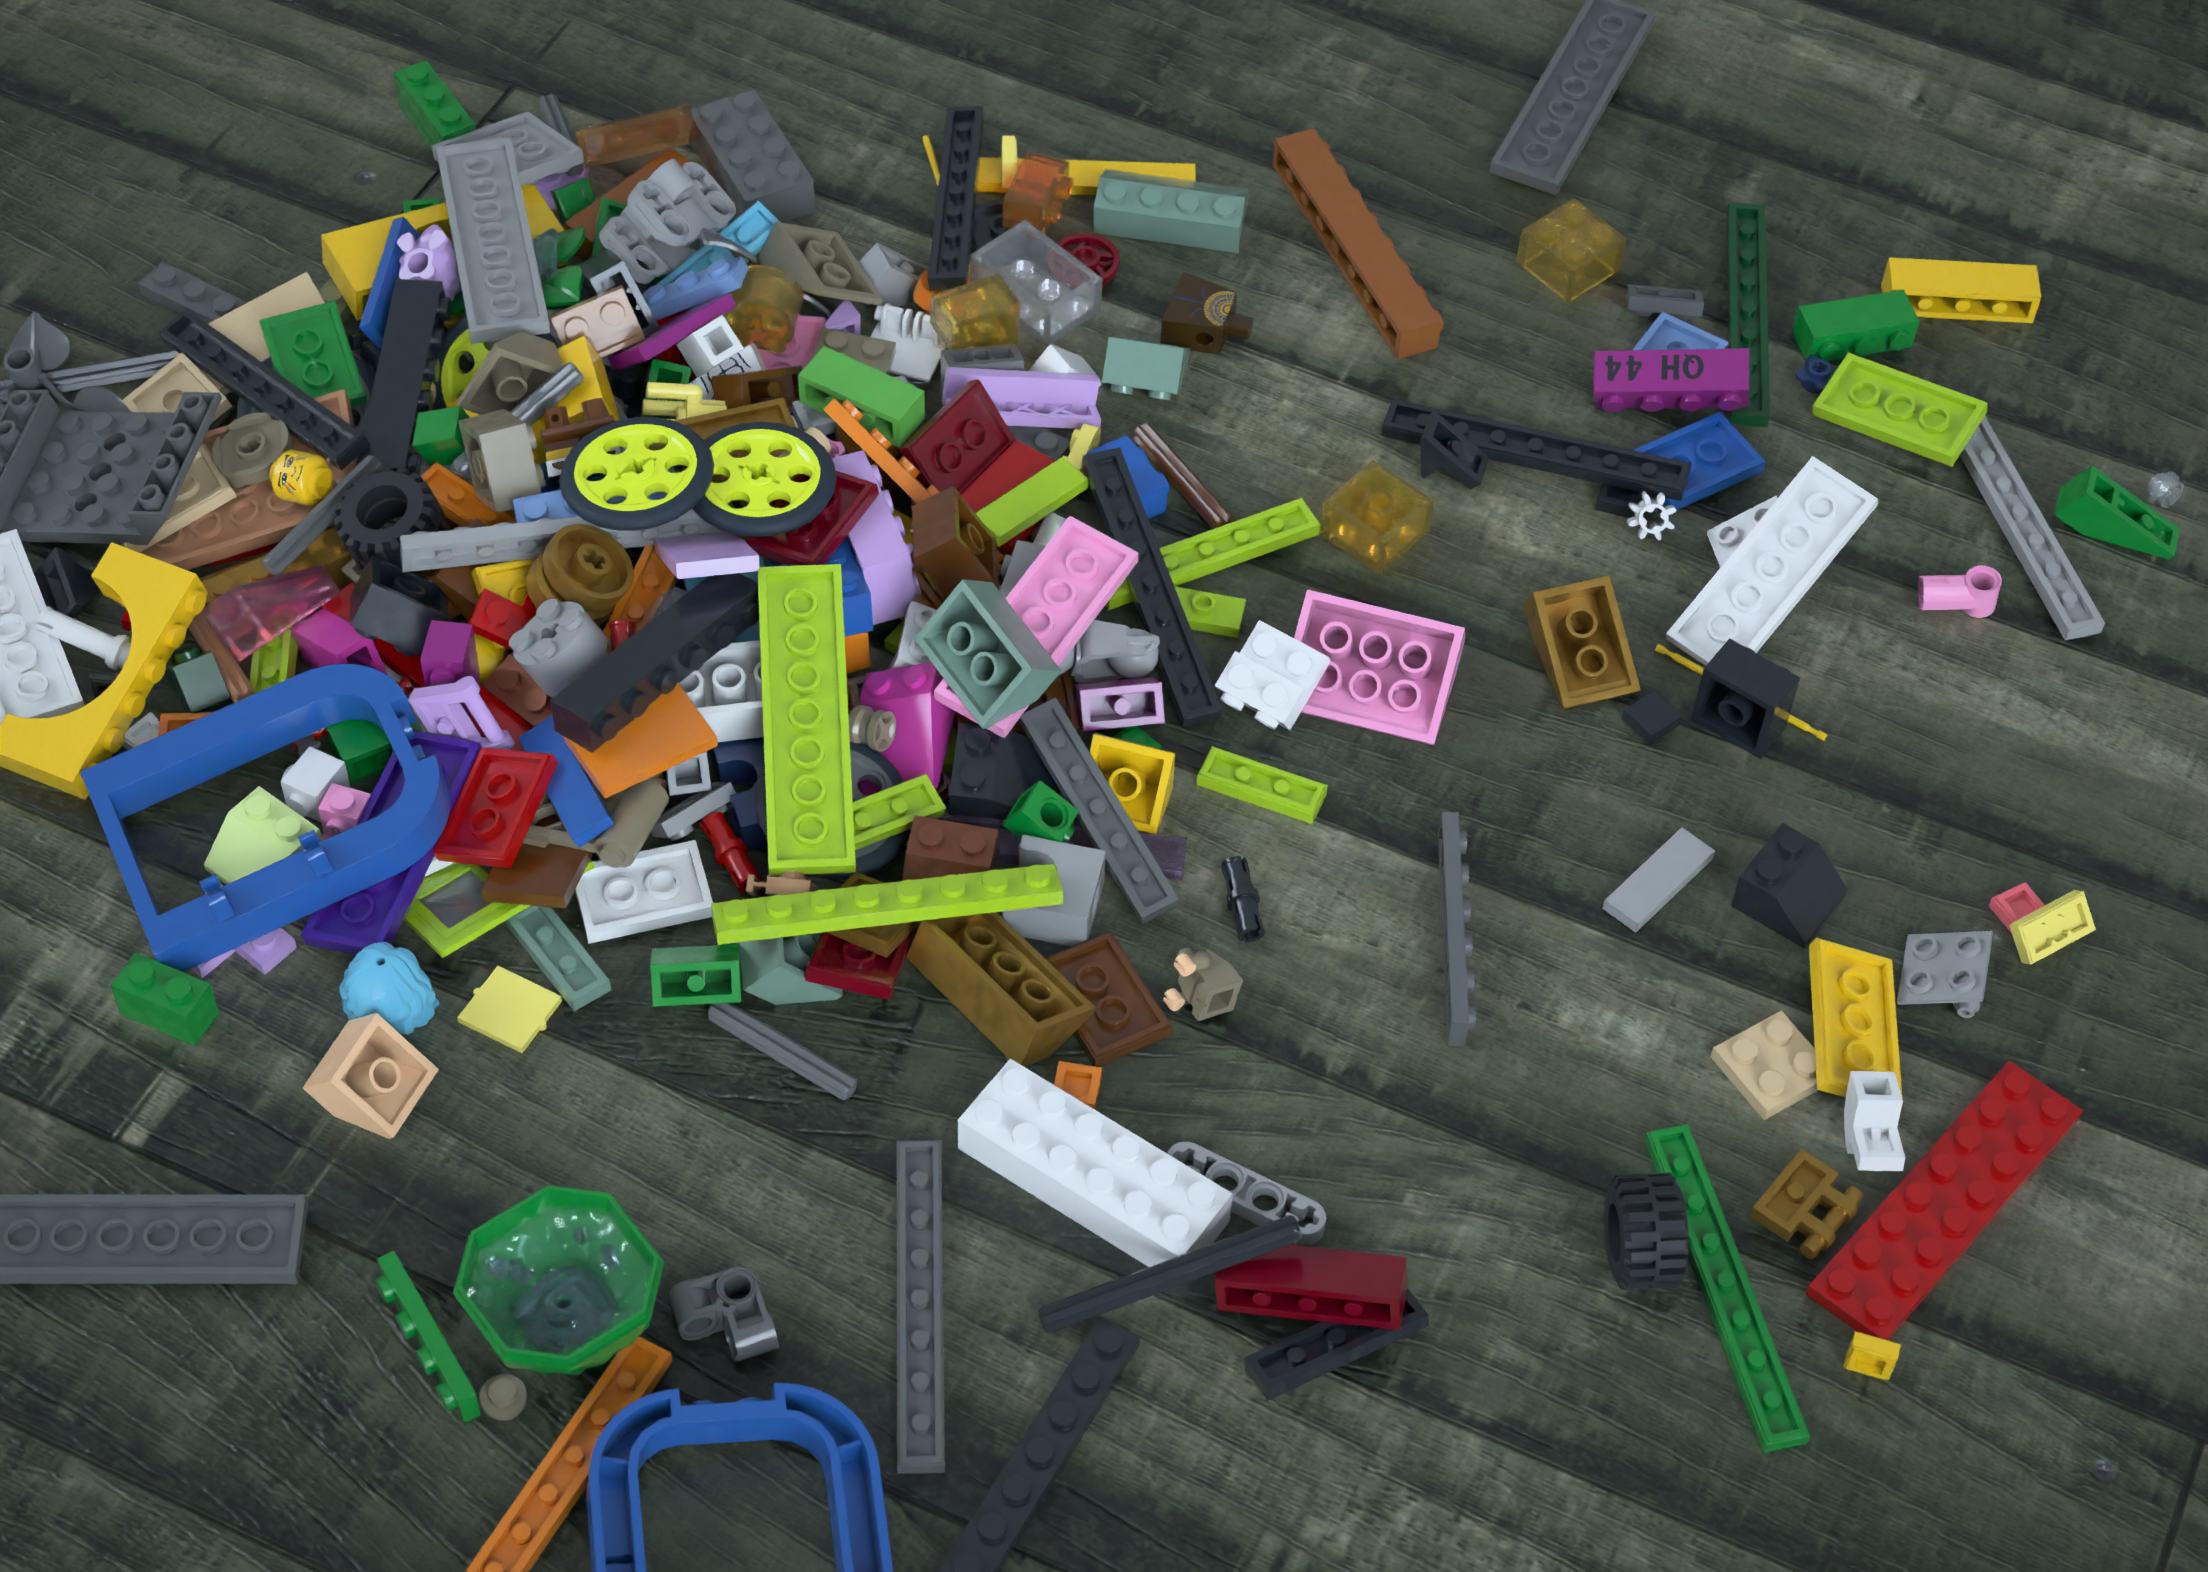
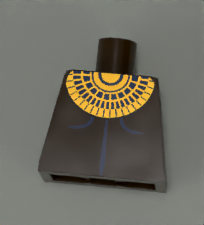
M1182 272L1162 318L1160 343L1190 348V351L1218 354L1222 351L1228 335L1248 340L1253 328L1254 318L1236 314L1237 294L1233 290Z

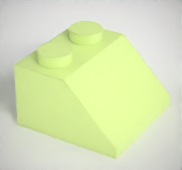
M258 786L227 813L204 863L205 870L212 875L216 874L218 879L227 885L304 850L298 837L314 830L319 841L322 842L320 829Z

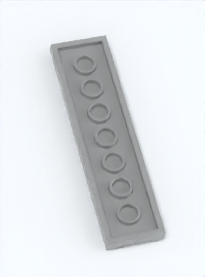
M511 137L437 146V158L471 344L495 342L519 331L534 336L550 333L549 319Z

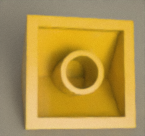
M1096 733L1093 734L1090 754L1135 828L1139 831L1156 835L1173 790L1175 753Z

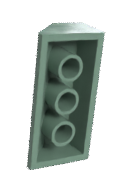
M1106 169L1100 176L1094 203V233L1239 253L1250 189Z

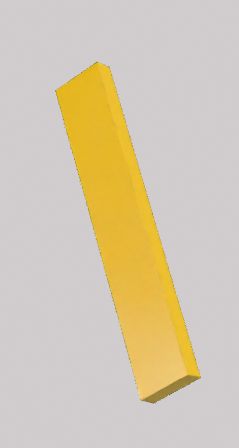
M980 157L977 192L1096 196L1100 176L1106 169L1195 181V164L1017 158L1015 188H1002L1001 158Z

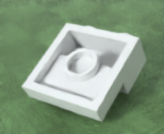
M1259 620L1241 652L1235 651L1215 687L1222 693L1220 700L1232 708L1241 711L1246 706L1257 712L1254 718L1265 726L1275 730L1279 724L1291 730L1331 660L1328 656Z

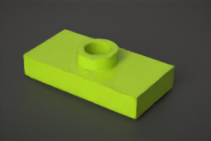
M1175 587L1191 630L1235 638L1239 637L1246 599Z

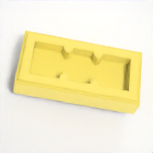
M2073 890L2009 924L2021 963L2030 965L2096 930L2084 891Z

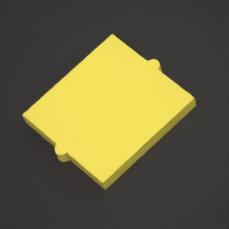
M497 966L480 988L473 990V998L457 1019L459 1023L523 1053L538 1032L546 1030V1022L562 1002V996Z

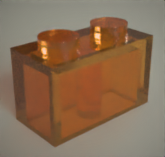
M1027 151L1003 198V226L1045 237L1050 224H1056L1059 219L1062 200H1068L1072 191L1073 178H1069V162Z

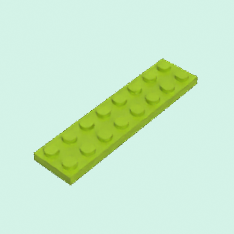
M841 564L760 567L758 569L769 876H779L789 871L801 872L804 875L856 872Z

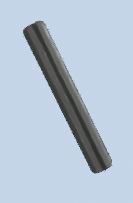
M571 362L566 363L511 410L510 413L520 418L526 425L531 426L545 414V409L552 408L583 381L582 373ZM464 451L453 460L452 464L463 478L469 479L471 478L466 452Z
M368 455L262 560L264 568L274 576L280 575L334 521V518L337 517L335 512L336 505L343 502L341 495L345 489L351 490L353 488L352 482L358 478L360 480L365 479L368 472L373 470L376 473L382 472L384 468L382 463L374 456Z
M714 1003L710 1005L708 1009L710 1021L841 1100H848L857 1088L855 1076L732 1003Z

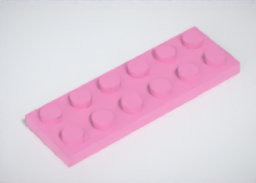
M1069 516L1005 599L1059 667L1137 564L1139 553ZM943 678L934 690V699L978 723ZM1028 706L987 729L1005 738Z

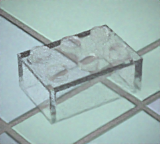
M1023 220L970 254V280L975 291L1046 347L1101 311L1102 278L1026 220Z

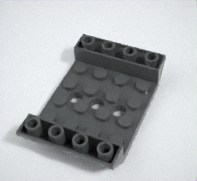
M13 389L0 415V534L16 529L20 540L26 542L111 544V542L125 544L124 542H128L133 545H148L164 524L219 407L222 396L220 393L184 392L175 413L61 411L47 390Z

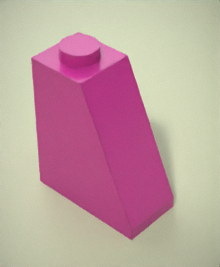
M324 608L290 628L305 663L311 669L333 664H356L374 668L388 675L373 640L361 636L355 631L353 626H350L349 622Z

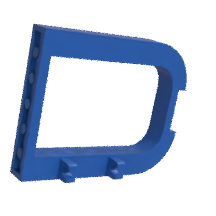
M333 664L311 669L80 771L152 952L158 962L185 972L406 870L419 861L434 846L448 820L450 812L449 787L435 755L433 754L426 758L420 744L411 747L409 741L415 739L416 736L410 724L416 722L417 719L402 688L391 677L374 668L356 664ZM349 719L367 720L382 729L403 769L405 779L402 793L391 808L375 818L322 842L319 841L314 830L298 837L304 850L225 886H222L216 874L199 881L205 895L163 914L160 913L122 820L123 818L332 724Z
M774 1383L771 1400L766 1401L750 1397L732 1403L715 1404L712 1401L701 1400L690 1405L680 1406L679 1389L660 1391L642 1397L626 1406L611 1419L598 1437L592 1452L587 1484V1515L592 1572H646L638 1472L648 1458L662 1449L680 1445L760 1440L793 1442L807 1449L820 1463L826 1480L836 1572H893L880 1466L874 1442L862 1421L845 1404L820 1390L799 1384Z

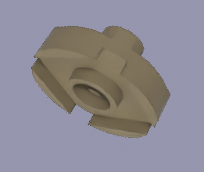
M252 413L239 417L227 425L230 431L222 440L218 435L213 443L212 458L216 467L225 476L230 485L240 488L270 479L269 473L272 464L282 453L294 449V442L285 423L280 419L279 421L273 420L271 415L266 413ZM254 445H258V446H259V448L256 449L255 451H253V452H251V453H248V452L251 451L252 446H254Z

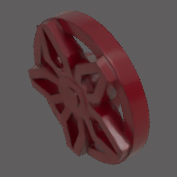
M1079 233L1067 236L1055 244L1051 252L1050 264L1054 275L1064 286L1101 289L1117 275L1120 266V255L1116 246L1108 239L1096 234ZM1079 244L1074 250L1065 249L1071 245ZM1095 245L1104 248L1109 253L1098 252ZM1058 263L1064 267L1063 270L1060 268Z

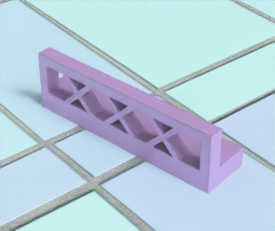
M946 367L941 401L943 406L968 382L979 379L1006 425L1081 429L1084 423L1097 427L1101 426L1102 419L1096 408L1100 382L1097 375Z

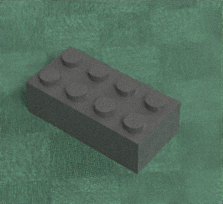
M754 89L687 110L690 144L709 174L732 199L736 207L735 215L737 218L757 201L762 203L781 223L815 212L814 180Z

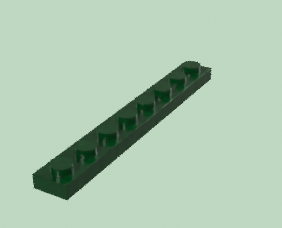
M1729 202L1726 212L1728 349L1749 348V407H1740L1737 410L1729 411V422L1733 425L1767 428L1770 419L1765 205Z

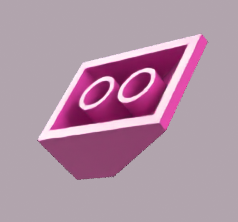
M932 662L866 673L858 705L869 706L874 712L881 709L890 711L896 718V733L891 746L886 751L878 752L884 755L899 771L904 782L927 774L934 788L938 789L956 712L934 699V690L942 681L943 676ZM869 780L860 781V792L862 794L870 796L879 792V788L874 782Z

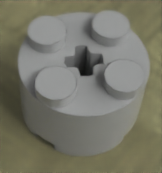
M554 598L543 602L538 607L536 616L523 629L514 633L509 640V646L512 648L517 662L542 691L550 697L556 696L608 655L606 652L607 645L611 647V641L580 604L572 601L559 603Z

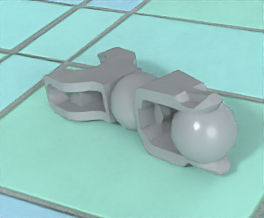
M1094 620L1060 664V674L1070 669V676H1074L1075 681L1078 683L1110 681L1122 677L1129 679L1142 678L1150 673L1158 662L1159 636L1146 630L1134 627L1129 628L1126 625Z

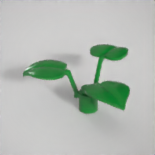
M583 226L555 233L542 240L534 248L537 266L544 265L547 277L545 281H541L547 310H559V306L575 305L581 302V288L584 280L582 268L574 265L558 269L552 272L554 263L564 262L578 251L585 237L586 231ZM461 286L460 292L451 301V316L466 312Z

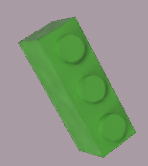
M823 346L798 374L800 403L828 415L823 409L834 398L841 404L848 399L864 415L859 422L869 432L876 427L892 445L898 448L903 445L925 419V396L923 390L826 346Z

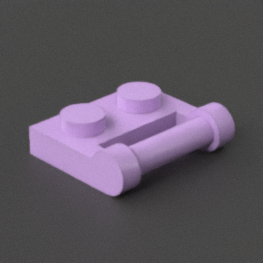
M472 676L463 677L456 683L414 688L407 699L429 733L479 742L482 748L511 750L514 746V740L509 732L500 728L479 694L480 686ZM461 702L466 704L486 737L480 735L460 704Z

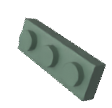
M529 906L505 921V925L573 1011L611 991L610 980L551 907Z

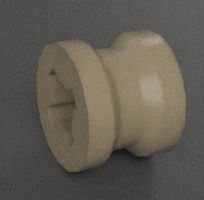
M865 705L855 706L849 715L850 741L868 744L872 750L880 752L886 751L891 746L896 733L895 715L890 711L882 709L874 712L871 707Z

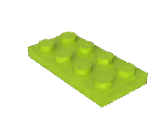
M1847 353L1813 404V416L1953 467L1985 417L1988 403Z

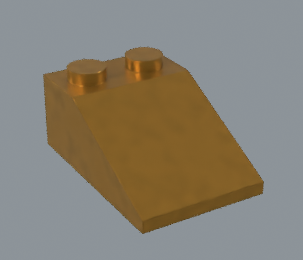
M1610 575L1533 592L1523 603L1534 645L1562 710L1641 691Z

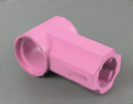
M1984 565L1972 567L1966 575L1919 576V609H1962L1967 615L1972 617H1987L1996 608L2002 578L1994 568Z

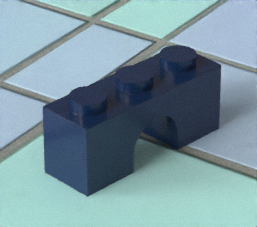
M764 737L718 742L717 747L709 750L718 782H731L732 786L744 785L750 787L745 792L730 795L732 822L737 836L744 840L748 851L768 847V839L759 824L755 807L756 786L765 767Z

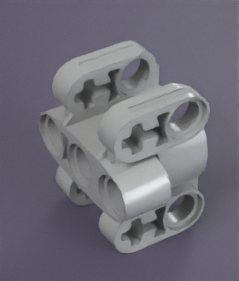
M670 159L657 168L647 181H640L636 184L627 197L628 205L619 217L616 216L609 219L600 231L599 238L605 249H610L624 260L636 282L648 284L655 277L657 278L663 274L669 275L704 246L700 235L702 228L717 232L727 227V223L736 213V207L732 199L703 166L694 162H686L681 166L676 159ZM711 205L719 209L723 215L717 212ZM686 244L691 245L694 248V250L688 248ZM636 259L647 265L649 270L641 267Z

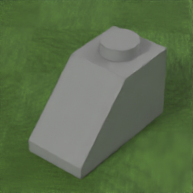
M876 243L858 262L883 298L881 306L889 303L892 306L900 307L914 303L913 291L920 275L928 269L926 266L879 243Z

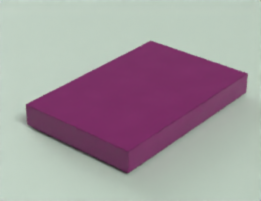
M728 293L695 305L661 325L659 330L646 336V339L609 356L608 360L614 370H620L648 361L713 320L735 308L736 303L731 294Z

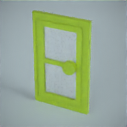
M591 859L583 874L595 868ZM453 863L423 878L403 921L434 951L444 958L531 905L483 901L481 888L493 867Z

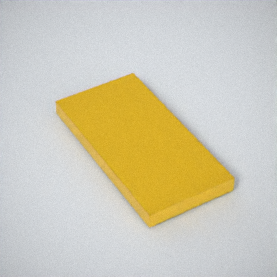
M1815 938L1809 945L1817 1090L1846 1098L1851 1071L1895 1072L1902 1096L1892 959Z

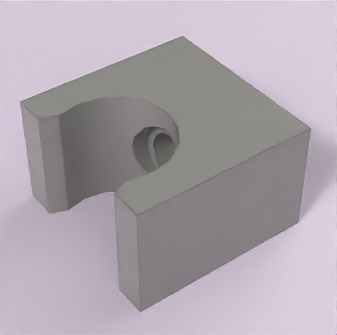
M1023 835L1019 846V867L1055 863L1063 888V904L1003 911V919L1025 938L1070 947L1088 941L1104 885L1106 851Z

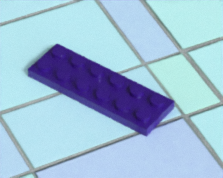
M413 730L416 738L409 741L411 747L420 744L426 758L434 754L446 779L450 792V815L482 745L479 742ZM394 751L356 826L388 810L400 797L405 779L403 769ZM437 842L419 861L406 870L312 913L301 934L305 944L354 955L373 943L387 942L392 944L435 856L432 852Z

